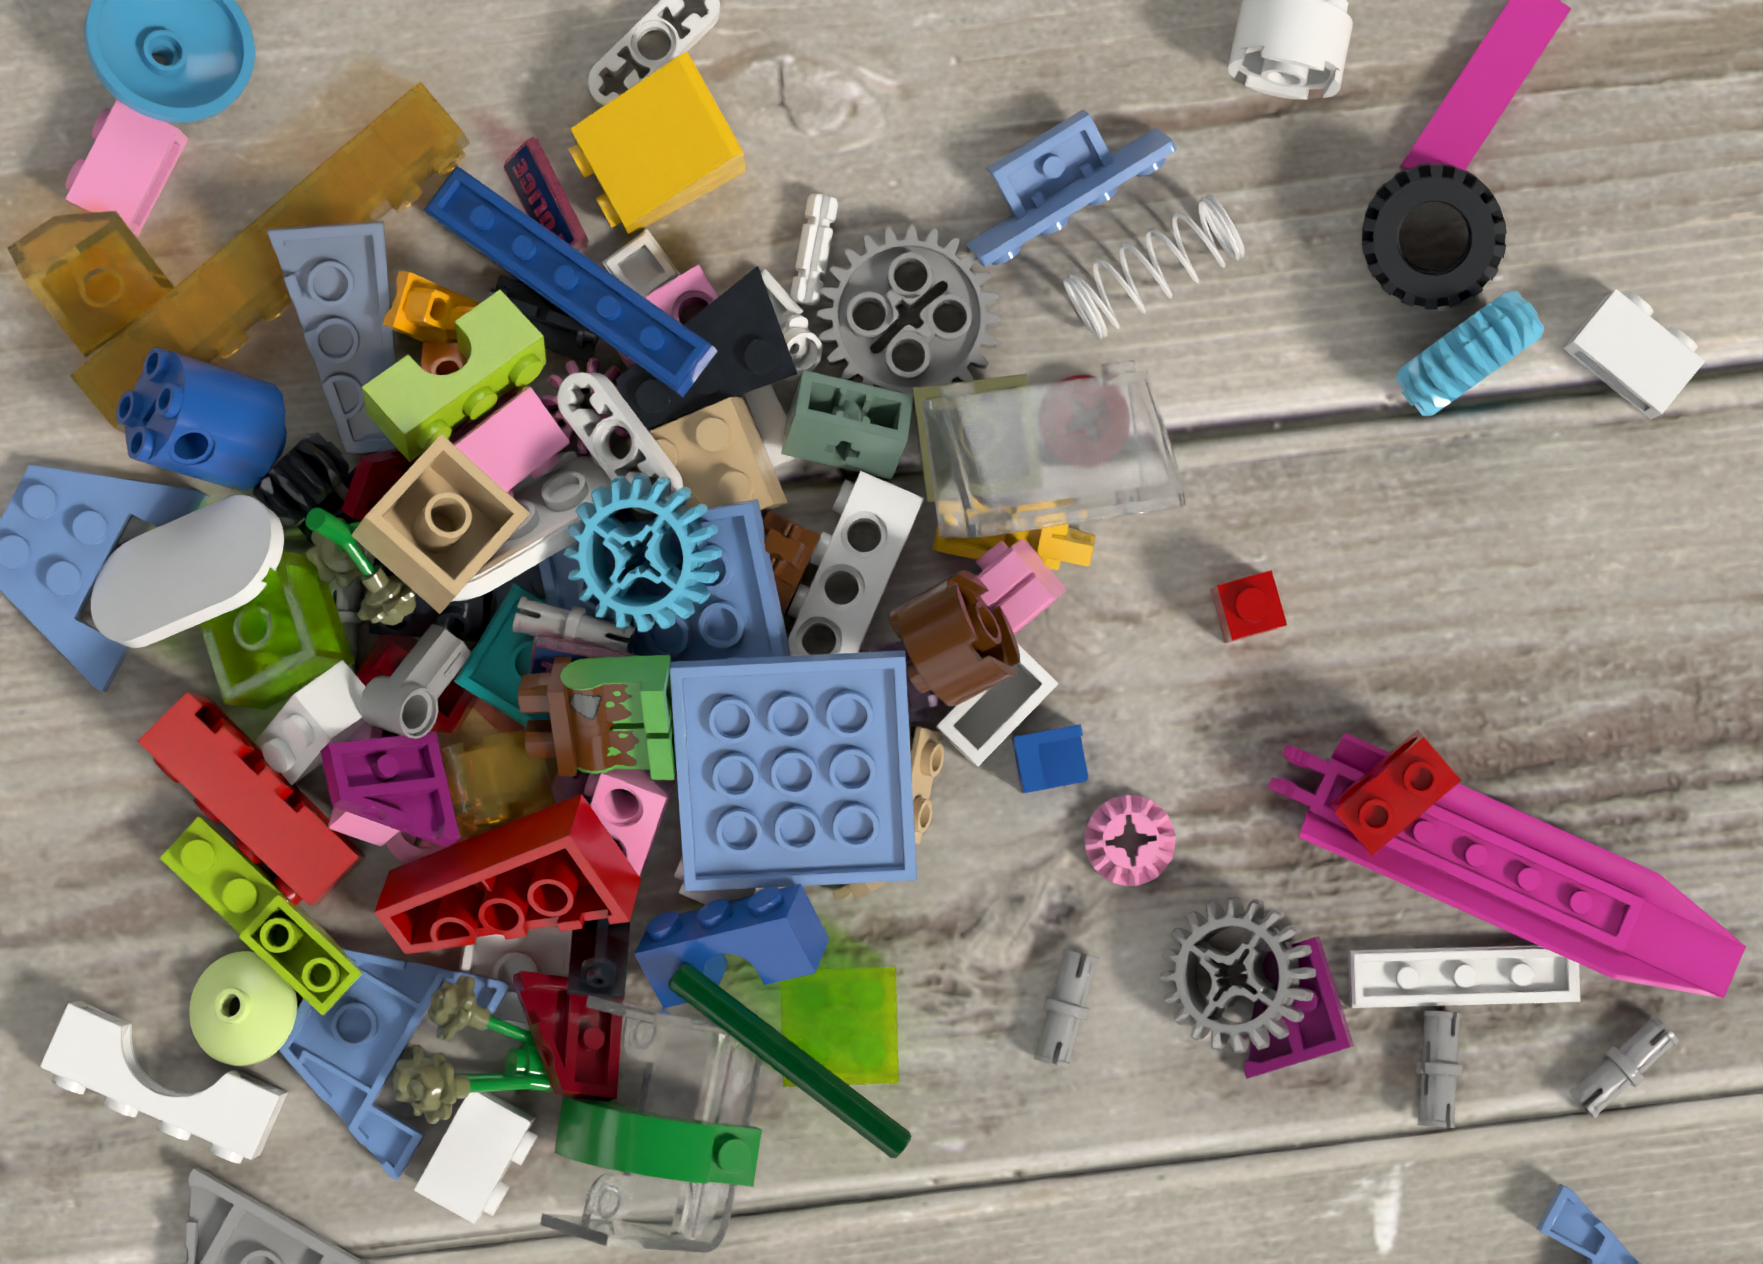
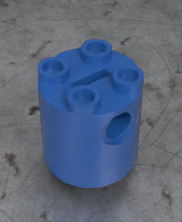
M157 347L151 349L148 353L143 371L134 390H128L121 396L116 411L117 422L126 425V444L128 456L131 459L241 492H246L256 487L260 483L261 478L266 476L281 456L287 437L285 426L286 410L283 394L276 384Z

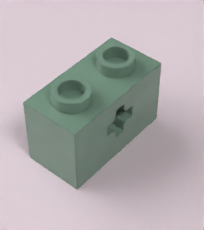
M802 370L788 408L781 454L851 471H862L869 475L891 480L908 441L914 396Z

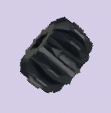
M318 432L307 434L269 470L265 477L261 478L260 483L253 489V495L276 514L282 526H295L348 476L349 464L341 456L342 452L331 441L328 442Z

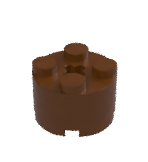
M960 571L907 600L899 608L889 613L890 625L896 636L904 642L911 661L906 664V670L911 682L921 693L932 690L947 706H958L1016 675L1018 670L1012 668V666L1020 663L1018 644L1006 615L1000 606L992 610L988 608L981 595L989 590L971 572Z

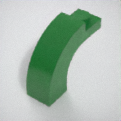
M563 1096L554 1153L577 1162L637 1175L699 1184L713 1182L753 1187L762 1129L748 1125L662 1115L634 1109L612 1101L604 1102Z

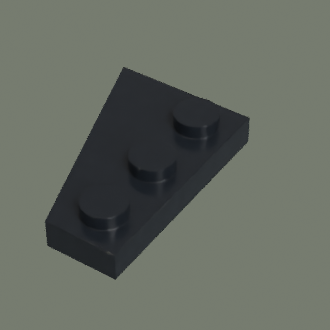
M755 267L684 324L685 327L717 350V353L684 397H681L637 364H634L616 378V382L622 397L646 429L701 410L729 397H736L796 375L795 365L759 267Z

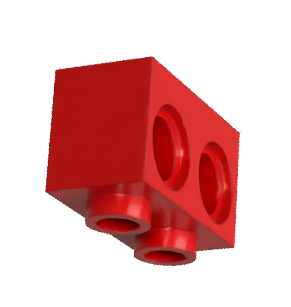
M1416 730L1330 802V805L1336 815L1373 856L1458 785L1461 779L1420 731Z

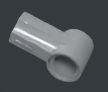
M432 624L391 677L380 675L373 678L366 685L360 700V712L364 721L369 725L409 738L418 739L425 736L432 729L437 719V698L471 654L464 642L451 634L446 628Z

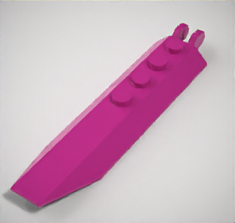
M1345 732L1329 761L1286 744L1281 756L1286 758L1289 763L1299 768H1307L1322 774L1314 794L1299 788L1297 784L1284 778L1272 777L1267 789L1308 807L1298 835L1299 838L1612 979L1724 999L1746 946L1659 873L1461 784L1456 785L1372 856L1336 815L1330 802L1390 752Z

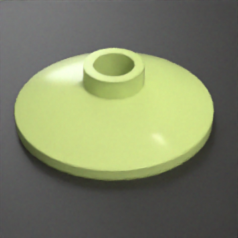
M241 951L225 955L212 963L203 972L194 987L189 1008L192 1032L200 1047L209 1056L221 1063L233 1066H250L260 1063L274 1055L290 1036L297 1015L296 991L255 952ZM237 996L240 1000V1009L236 1015L231 1017L229 1015V1005L231 1000Z

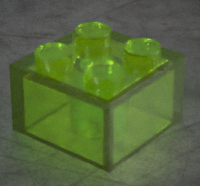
M286 551L282 552V557L276 570L269 568L267 575L262 580L267 585L254 599L236 609L199 624L224 704L265 710L292 696L343 660L348 666L355 663L329 584L319 580L317 568L308 561L306 556Z
M895 964L818 966L816 973L780 981L782 1035L848 1085L899 1084ZM783 1076V1087L796 1086Z

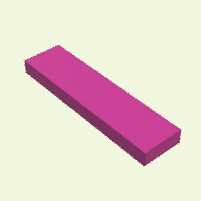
M1509 0L1399 168L1401 170H1408L1419 164L1444 163L1454 165L1465 171L1571 8L1559 0Z

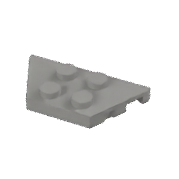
M197 1166L192 1169L188 1181V1187H191L189 1221L186 1222L185 1246L187 1248L186 1264H368Z

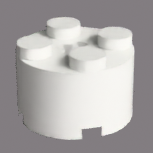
M1243 0L1240 6L1228 65L1229 74L1235 78L1237 72L1240 71L1247 75L1245 86L1261 93L1282 98L1307 100L1309 89H1324L1322 98L1336 95L1340 91L1353 27V21L1347 14L1348 2L1346 0Z

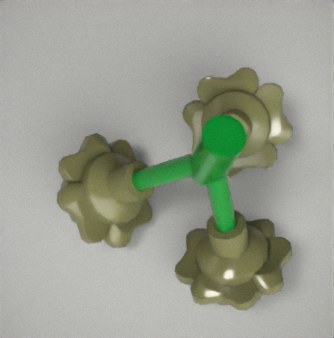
M321 508L312 509L306 517V526L314 531L312 532L311 539L315 546L307 550L306 557L317 568L319 580L323 583H330L335 579L340 587L347 588L356 578L360 577V580L368 589L366 597L361 601L360 605L362 607L357 614L361 621L369 619L372 623L381 622L384 625H396L402 622L404 616L411 614L416 607V592L398 576H387L379 565L372 566L369 560L375 556L351 536L361 522L348 524L346 520L337 518Z

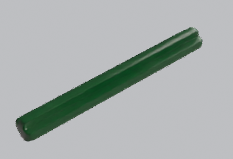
M690 963L680 965L668 982L670 990L887 1156L896 1159L907 1147L912 1138L907 1129Z

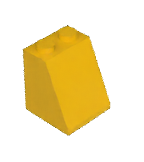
M688 52L679 55L570 128L577 144L568 148V151L584 179L594 174L604 193L595 199L611 228L622 223L628 236L747 172L744 152Z

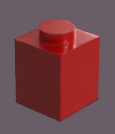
M1272 570L1219 584L1210 589L1225 644L1287 626Z

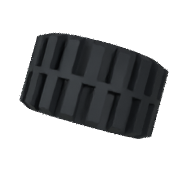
M1444 163L1419 164L1416 167L1408 170L1404 169L1395 174L1392 179L1384 183L1377 190L1376 195L1368 205L1362 226L1363 255L1373 278H1376L1385 292L1390 296L1392 294L1400 299L1401 303L1411 307L1413 305L1422 306L1427 310H1438V307L1449 305L1451 308L1462 304L1463 300L1471 296L1473 298L1483 291L1486 283L1489 280H1493L1497 274L1498 266L1501 259L1504 258L1506 250V223L1495 196L1475 175L1467 170L1464 171L1454 165ZM1428 202H1441L1455 208L1464 218L1468 229L1467 245L1460 258L1453 264L1436 270L1424 269L1413 264L1403 253L1399 241L1400 227L1404 218L1412 209Z

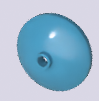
M93 0L85 18V49L96 76L104 87L121 103L152 119L173 123H189L216 116L238 99L251 77L255 60L254 38L248 20L235 0ZM158 55L163 57L168 65L159 64L152 56Z

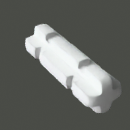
M810 194L807 199L805 218L808 219V223L803 224L795 265L796 271L799 273L798 277H793L790 293L791 299L798 304L817 306L821 302L820 291L824 284L820 281V278L826 274L833 236V229L830 228V223H835L838 208L837 199L828 195Z

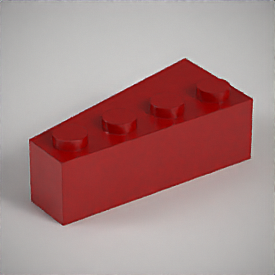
M580 794L390 870L374 913L404 954L473 945L476 943L477 937L504 935L505 940L527 937L529 929L558 925L560 932L583 929L584 922L608 918L609 924L630 922L641 878L584 796Z

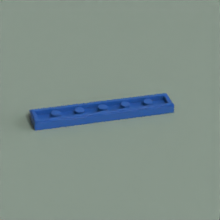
M459 166L454 168L423 209L436 222L681 397H684L717 353V350L707 341Z

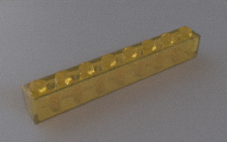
M420 81L78 368L70 377L112 427L125 434L126 425L119 424L116 419L117 406L121 396L126 391L134 390L143 371L145 359L151 349L157 347L210 363L218 355L225 359L237 352L248 341L249 336L245 332L263 318L266 322H270L291 305L293 300L289 297L290 294L284 280L283 271L267 232L269 228L378 221L393 208L397 213L401 212L415 202L422 194L423 190L420 188V185L435 172L440 176L447 174L465 158L466 153L463 149L470 144V141L462 129Z

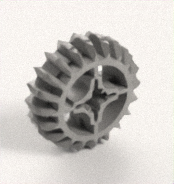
M1229 897L1226 903V912L1218 901H1209L1206 903L1205 909L1207 920L1197 911L1189 912L1186 918L1193 933L1183 928H1174L1171 936L1182 945L1181 950L1169 948L1164 949L1162 953L1164 959L1176 963L1175 971L1171 970L1160 973V980L1162 982H1175L1177 991L1166 994L1164 1001L1167 1005L1182 1002L1184 1006L1176 1014L1174 1020L1178 1025H1182L1195 1019L1196 1023L1191 1030V1038L1196 1041L1205 1038L1212 1030L1210 1042L1211 1048L1214 1050L1224 1049L1230 1038L1231 1046L1235 1053L1246 1052L1249 1046V1036L1257 1049L1269 1047L1270 1038L1268 1030L1278 1039H1283L1289 1035L1288 1027L1282 1016L1293 1022H1300L1304 1018L1302 1010L1293 1004L1294 999L1311 1001L1314 995L1311 990L1299 987L1300 979L1316 976L1315 968H1299L1298 958L1306 957L1312 953L1310 945H1300L1293 948L1290 943L1301 932L1300 927L1297 924H1292L1280 931L1278 928L1285 914L1281 909H1273L1263 920L1264 902L1259 899L1251 900L1246 911H1244V905L1240 897ZM1233 926L1242 927L1254 932L1250 940L1243 942L1232 954L1222 948H1214L1207 943L1220 931ZM1268 945L1275 954L1279 967L1277 991L1274 990L1275 985L1265 977L1263 972V961L1269 952L1266 949ZM1199 959V964L1209 972L1212 979V987L1206 997L1209 1001L1208 1004L1203 999L1197 983V964ZM1244 964L1247 971L1241 974H1248L1246 982L1248 984L1232 986L1228 979L1233 976L1227 975L1229 968L1227 965ZM1241 996H1245L1253 1002L1260 1001L1268 1007L1259 1017L1247 1023L1234 1022L1221 1016L1225 1009L1233 1006Z

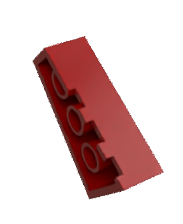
M186 692L137 741L154 757L153 761L171 780L176 783L180 782L195 796L193 799L194 803L208 818L216 824L221 821L237 836L233 842L251 861L258 864L262 860L278 875L273 880L274 884L294 904L298 905L302 900L309 906L319 904L366 857L345 834L328 828L330 819L296 784L291 785L282 773L275 771L269 766L262 750L208 695Z

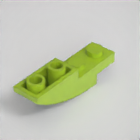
M198 816L160 857L173 872L240 934L239 938L322 1016L333 1007L364 973L335 940L299 904H294L277 888L273 882L274 879L262 867L255 864L237 849L203 816Z

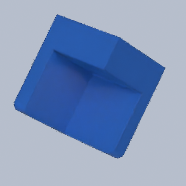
M1081 724L1011 738L1022 794L1082 783L1088 780V771L1081 736H1083Z

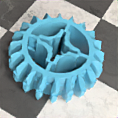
M1518 291L1505 292L1400 368L1396 381L1404 390L1402 394L1411 406L1415 405L1422 416H1433L1540 339L1544 326L1537 318L1539 314L1529 301L1526 302Z
M647 473L635 475L631 484L624 476L611 480L610 490L604 486L594 489L591 492L593 503L584 502L577 507L576 513L583 522H575L569 525L566 531L579 544L566 548L564 556L571 560H579L580 567L569 572L568 579L578 581L583 578L588 587L581 591L579 600L585 602L596 597L600 601L596 607L595 617L603 618L613 610L616 611V628L623 629L630 625L634 619L639 632H647L652 629L655 621L662 629H667L675 624L676 616L685 620L695 613L693 602L701 604L710 597V593L703 583H713L719 577L720 573L706 563L722 556L723 550L720 547L707 545L706 542L707 538L718 533V526L709 524L702 527L698 518L707 512V505L701 503L690 509L686 503L690 498L691 489L687 487H682L673 495H670L671 480L668 477L658 478L653 486ZM631 507L646 509L657 514L654 521L646 524L644 528H640L630 521L623 524L614 517L620 509ZM673 531H675L679 538L683 561L672 551L670 538ZM652 536L646 545L648 549L645 552V557L649 561L635 568L640 560L638 557L642 550L638 544ZM604 545L613 553L615 558L613 574L606 562ZM644 577L656 584L663 581L673 590L668 595L648 597L636 594L629 589L632 584Z

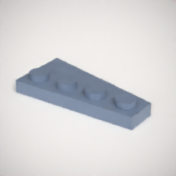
M384 220L269 228L267 232L271 244L277 254L291 300L294 302L304 331L305 340L322 381V388L346 454L382 452L397 448L367 415L362 386L396 363L394 330L382 325L385 315L391 309Z

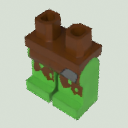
M670 655L585 658L574 662L572 657H555L551 673L522 675L518 689L520 712L522 714L550 713V719L527 721L525 730L527 758L556 759L559 776H576L577 769L591 774L605 773L613 769L650 770L651 780H674L676 756L669 670L671 665Z

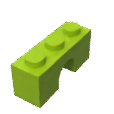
M501 290L454 322L458 349L468 360L460 370L448 375H434L424 371L409 355H406L362 386L367 415L409 462L425 452L441 434L449 439L451 432L469 419L476 420L485 416L495 406L497 399L516 386L523 387L531 383L546 365L544 336Z

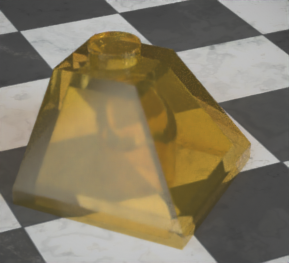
M117 211L54 216L7 247L23 281L85 358L179 295L176 287Z

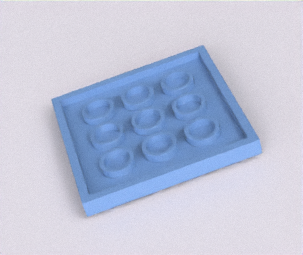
M758 499L707 508V512L698 518L702 527L709 524L718 526V533L706 539L707 545H714L723 550L721 557L706 562L720 573L718 579L713 583H703L707 587L710 597L701 604L693 602L695 613L685 620L676 616L675 624L667 629H662L655 621L652 629L647 632H639L633 619L630 626L635 627L632 645H628L627 648L630 650L628 656L670 655L671 662L791 656L770 554L765 551L764 541L766 535ZM655 518L633 521L631 523L644 528L646 524L654 521ZM673 531L670 545L673 553L683 561L681 544L677 534ZM652 536L638 544L642 550L638 557L640 560L635 568L649 561L645 557V552L648 549L646 545ZM576 541V542L572 543L571 545L567 546L566 548H568V547H570V546H572V545L579 544V542ZM604 545L606 562L613 574L615 558L613 553ZM566 548L538 563L547 604L570 611L573 606L585 608L586 615L595 617L596 607L600 601L596 597L585 602L579 600L581 591L588 587L583 578L578 581L568 579L569 572L580 567L579 560H571L565 557ZM642 577L639 581L632 584L629 590L643 596L659 597L668 595L673 589L663 581L656 584L652 580ZM613 610L603 618H596L615 623L616 611Z
M905 650L671 662L669 670L685 891L789 887L798 884L810 886L917 880Z

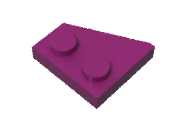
M436 732L427 733L418 739L394 736L328 743L320 750L332 807L441 846H451L460 839Z
M1320 936L1291 944L1293 948L1300 945H1310L1312 953L1306 957L1298 958L1299 968L1312 967L1316 970L1315 977L1299 980V987L1307 988L1314 993L1312 1000L1299 1001L1294 999L1293 1004L1304 1013V1018L1300 1022H1293L1282 1016L1288 1027L1289 1035L1283 1039H1278L1268 1030L1270 1041L1269 1047L1265 1049H1257L1251 1041L1249 1058L1245 1060L1244 1067L1246 1079L1354 1046ZM1269 951L1263 961V972L1265 977L1275 985L1274 990L1277 991L1279 967L1273 951ZM1256 1001L1253 1007L1252 1020L1264 1013L1268 1007L1262 1002Z

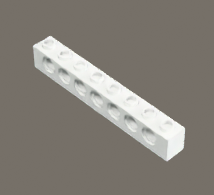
M860 471L856 483L845 479L832 511L841 514L840 520L833 535L822 532L821 539L810 561L811 564L819 567L811 587L803 584L799 585L787 613L788 616L796 619L788 638L791 656L809 655L803 648V636L809 628L817 625L828 627L836 637V645L830 654L859 652L922 506L923 497ZM858 522H870L880 531L881 541L872 551L859 552L848 542V532ZM839 573L852 576L859 587L856 598L844 605L833 603L825 593L827 581L833 575ZM683 856L674 875V878L683 881L679 894L705 905L718 899L732 901L749 897L755 894L757 889L685 891Z

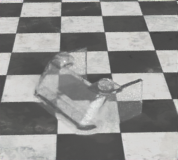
M588 995L586 1007L624 1017L621 1030L622 1048L629 1058L646 1062L637 1105L638 1110L688 1119L750 1125L763 1063L761 1058L704 1015L663 1008L647 1003ZM609 1172L599 1176L589 1188L582 1216L542 1213L540 1225L609 1247L706 1253L717 1248L727 1233L737 1185L713 1182L699 1184L626 1172Z

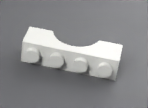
M82 1001L68 1003L40 1065L41 1068L54 1073L51 1081L59 1087L78 1094H84L86 1088L107 1096L104 1102L106 1107L130 1117H136L138 1111H141L159 1119L156 1127L160 1131L182 1140H189L190 1135L193 1134L212 1143L209 1148L211 1153L238 1164L242 1162L243 1157L252 1160L261 1155L288 1093L237 1069L226 1073L213 1086L204 1091L183 1093L164 1088L154 1082L143 1071L136 1059L132 1044V1023Z

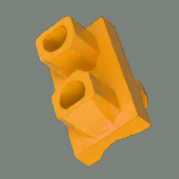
M399 271L396 279V297L392 302L391 309L385 315L382 325L421 342L457 343L454 322L480 303L414 273Z

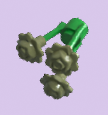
M461 975L455 984L443 982L441 988L435 990L431 995L428 1017L438 1025L437 1038L451 1041L456 1032L461 1031L468 1025L480 1031L486 1027L518 1040L522 1044L519 1048H511L508 1051L505 1060V1073H454L453 1066L446 1064L442 1053H434L431 1058L424 1057V1052L420 1045H414L410 1058L396 1062L395 1071L393 1072V1090L395 1091V1099L397 1101L410 1103L414 1116H421L424 1113L429 1124H436L440 1119H449L452 1114V1104L456 1102V1099L468 1097L469 1093L524 1089L553 1092L531 1031L491 1016L488 1008L476 1004V996L473 992L475 978L471 976Z

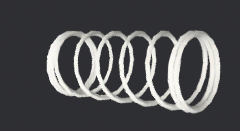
M1207 194L1206 198L1202 197L1199 201V215L1204 232L1185 214L1176 212L1173 215L1172 227L1179 250L1161 231L1154 228L1147 230L1146 244L1153 266L1132 245L1123 243L1120 246V261L1128 284L1108 262L1096 258L1093 263V273L1102 300L1079 276L1070 274L1069 277L1065 276V289L1082 321L1097 340H1102V337L1106 338L1108 331L1094 301L1104 312L1113 327L1117 330L1120 329L1100 279L1099 263L1110 271L1131 297L1139 311L1146 315V309L1136 290L1126 263L1125 248L1138 257L1158 282L1166 296L1172 299L1173 295L1166 283L1151 242L1152 232L1167 244L1185 267L1194 283L1199 284V279L1190 263L1179 234L1178 217L1186 221L1195 230L1212 252L1221 268L1225 269L1226 264L1215 245L1208 224L1230 258L1238 261L1244 257L1245 249L1242 240L1229 215L1214 196Z

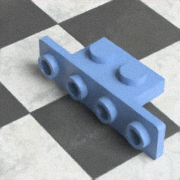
M1081 110L987 167L1012 215L968 241L965 245L969 253L976 252V260L983 267L989 264L998 265L1005 263L1015 257L1020 252L1021 245L1039 234L1049 235L1060 230L1068 223V216L1086 205L1095 206L1109 200L1116 194L1117 186L1130 178L1146 176L1158 170L1165 163V157L1175 152L1177 148L1169 136L1155 128L1113 154H1110L1090 114L1085 110Z

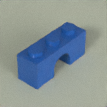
M798 884L781 889L767 887L759 890L752 896L732 901L725 899L714 900L700 909L679 914L674 911L662 913L648 923L634 955L662 1007L668 1008L687 1003L670 990L668 986L670 978L683 963H690L719 986L729 964L724 954L738 955L754 966L763 984L766 985L816 973L829 937L802 885Z

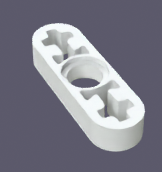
M660 0L591 69L588 77V87L594 102L602 108L619 96L615 92L610 93L607 97L601 94L605 89L602 77L607 73L617 77L629 67L627 61L621 58L627 51L630 52L635 64L648 72V74L641 79L634 69L624 80L626 90L679 55L688 52L717 23L721 12L720 1L705 0L704 5L707 14L702 18L695 13L689 15L681 23L682 30L689 34L680 39L674 26L661 17L669 12L675 22L685 11L683 0ZM658 30L670 38L671 48L664 58L649 60L640 54L638 50L639 41L649 31Z
M579 372L571 374L562 382L557 396L559 409L611 480L624 476L631 484L635 475L647 473L649 477L660 478L665 476L670 478V495H673L683 487L682 477L606 376L599 373ZM582 388L594 390L595 393L590 397V402L595 410L581 409L580 404L585 399L581 391ZM613 413L611 417L602 419L599 415ZM619 426L629 432L632 440L629 454L621 460L616 458L609 448L610 435ZM637 466H638L639 469L642 471V472H628L629 469H632V468L637 467ZM633 508L643 514H656L646 509Z

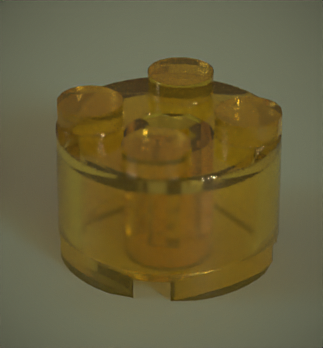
M525 731L481 737L482 743L465 749L463 742L440 749L460 837L477 833L479 831L478 826L490 824L491 829H495L555 805L546 760L527 758Z

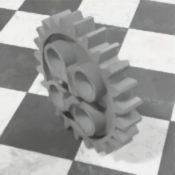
M909 225L905 240H897L892 228L886 227L885 244L878 246L867 234L863 236L866 251L864 255L860 256L849 248L844 251L846 260L850 265L848 271L835 266L830 268V275L839 283L838 288H821V296L833 303V308L817 311V319L833 324V328L821 333L819 339L821 343L837 344L838 348L831 352L827 357L829 365L846 362L848 366L843 371L841 379L851 381L858 376L862 379L861 384L913 396V388L948 384L956 379L960 382L972 381L973 377L968 370L970 365L980 369L988 367L989 362L979 352V349H990L997 346L998 340L986 333L985 328L1001 324V316L986 312L987 307L999 301V293L982 292L981 287L991 279L990 271L972 273L971 269L977 258L975 256L976 252L970 253L962 259L957 257L958 238L955 237L943 248L937 245L938 229L936 228L931 230L925 241H920L917 238V231L914 225ZM904 265H915L923 270L927 280L922 288L917 291L908 292L897 286L894 281V274ZM944 282L947 284V290L921 311L919 315L920 328L916 330L913 326L907 325L898 332L880 353L874 354L871 352V346L898 324V308L903 307L905 310L911 311L920 304L938 283ZM865 303L876 304L885 313V321L875 330H863L853 321V313L857 307ZM947 305L957 307L965 316L964 326L957 332H942L933 321V315L937 309ZM912 344L922 351L924 363L920 368L912 372H905L895 367L892 362V353L900 345Z

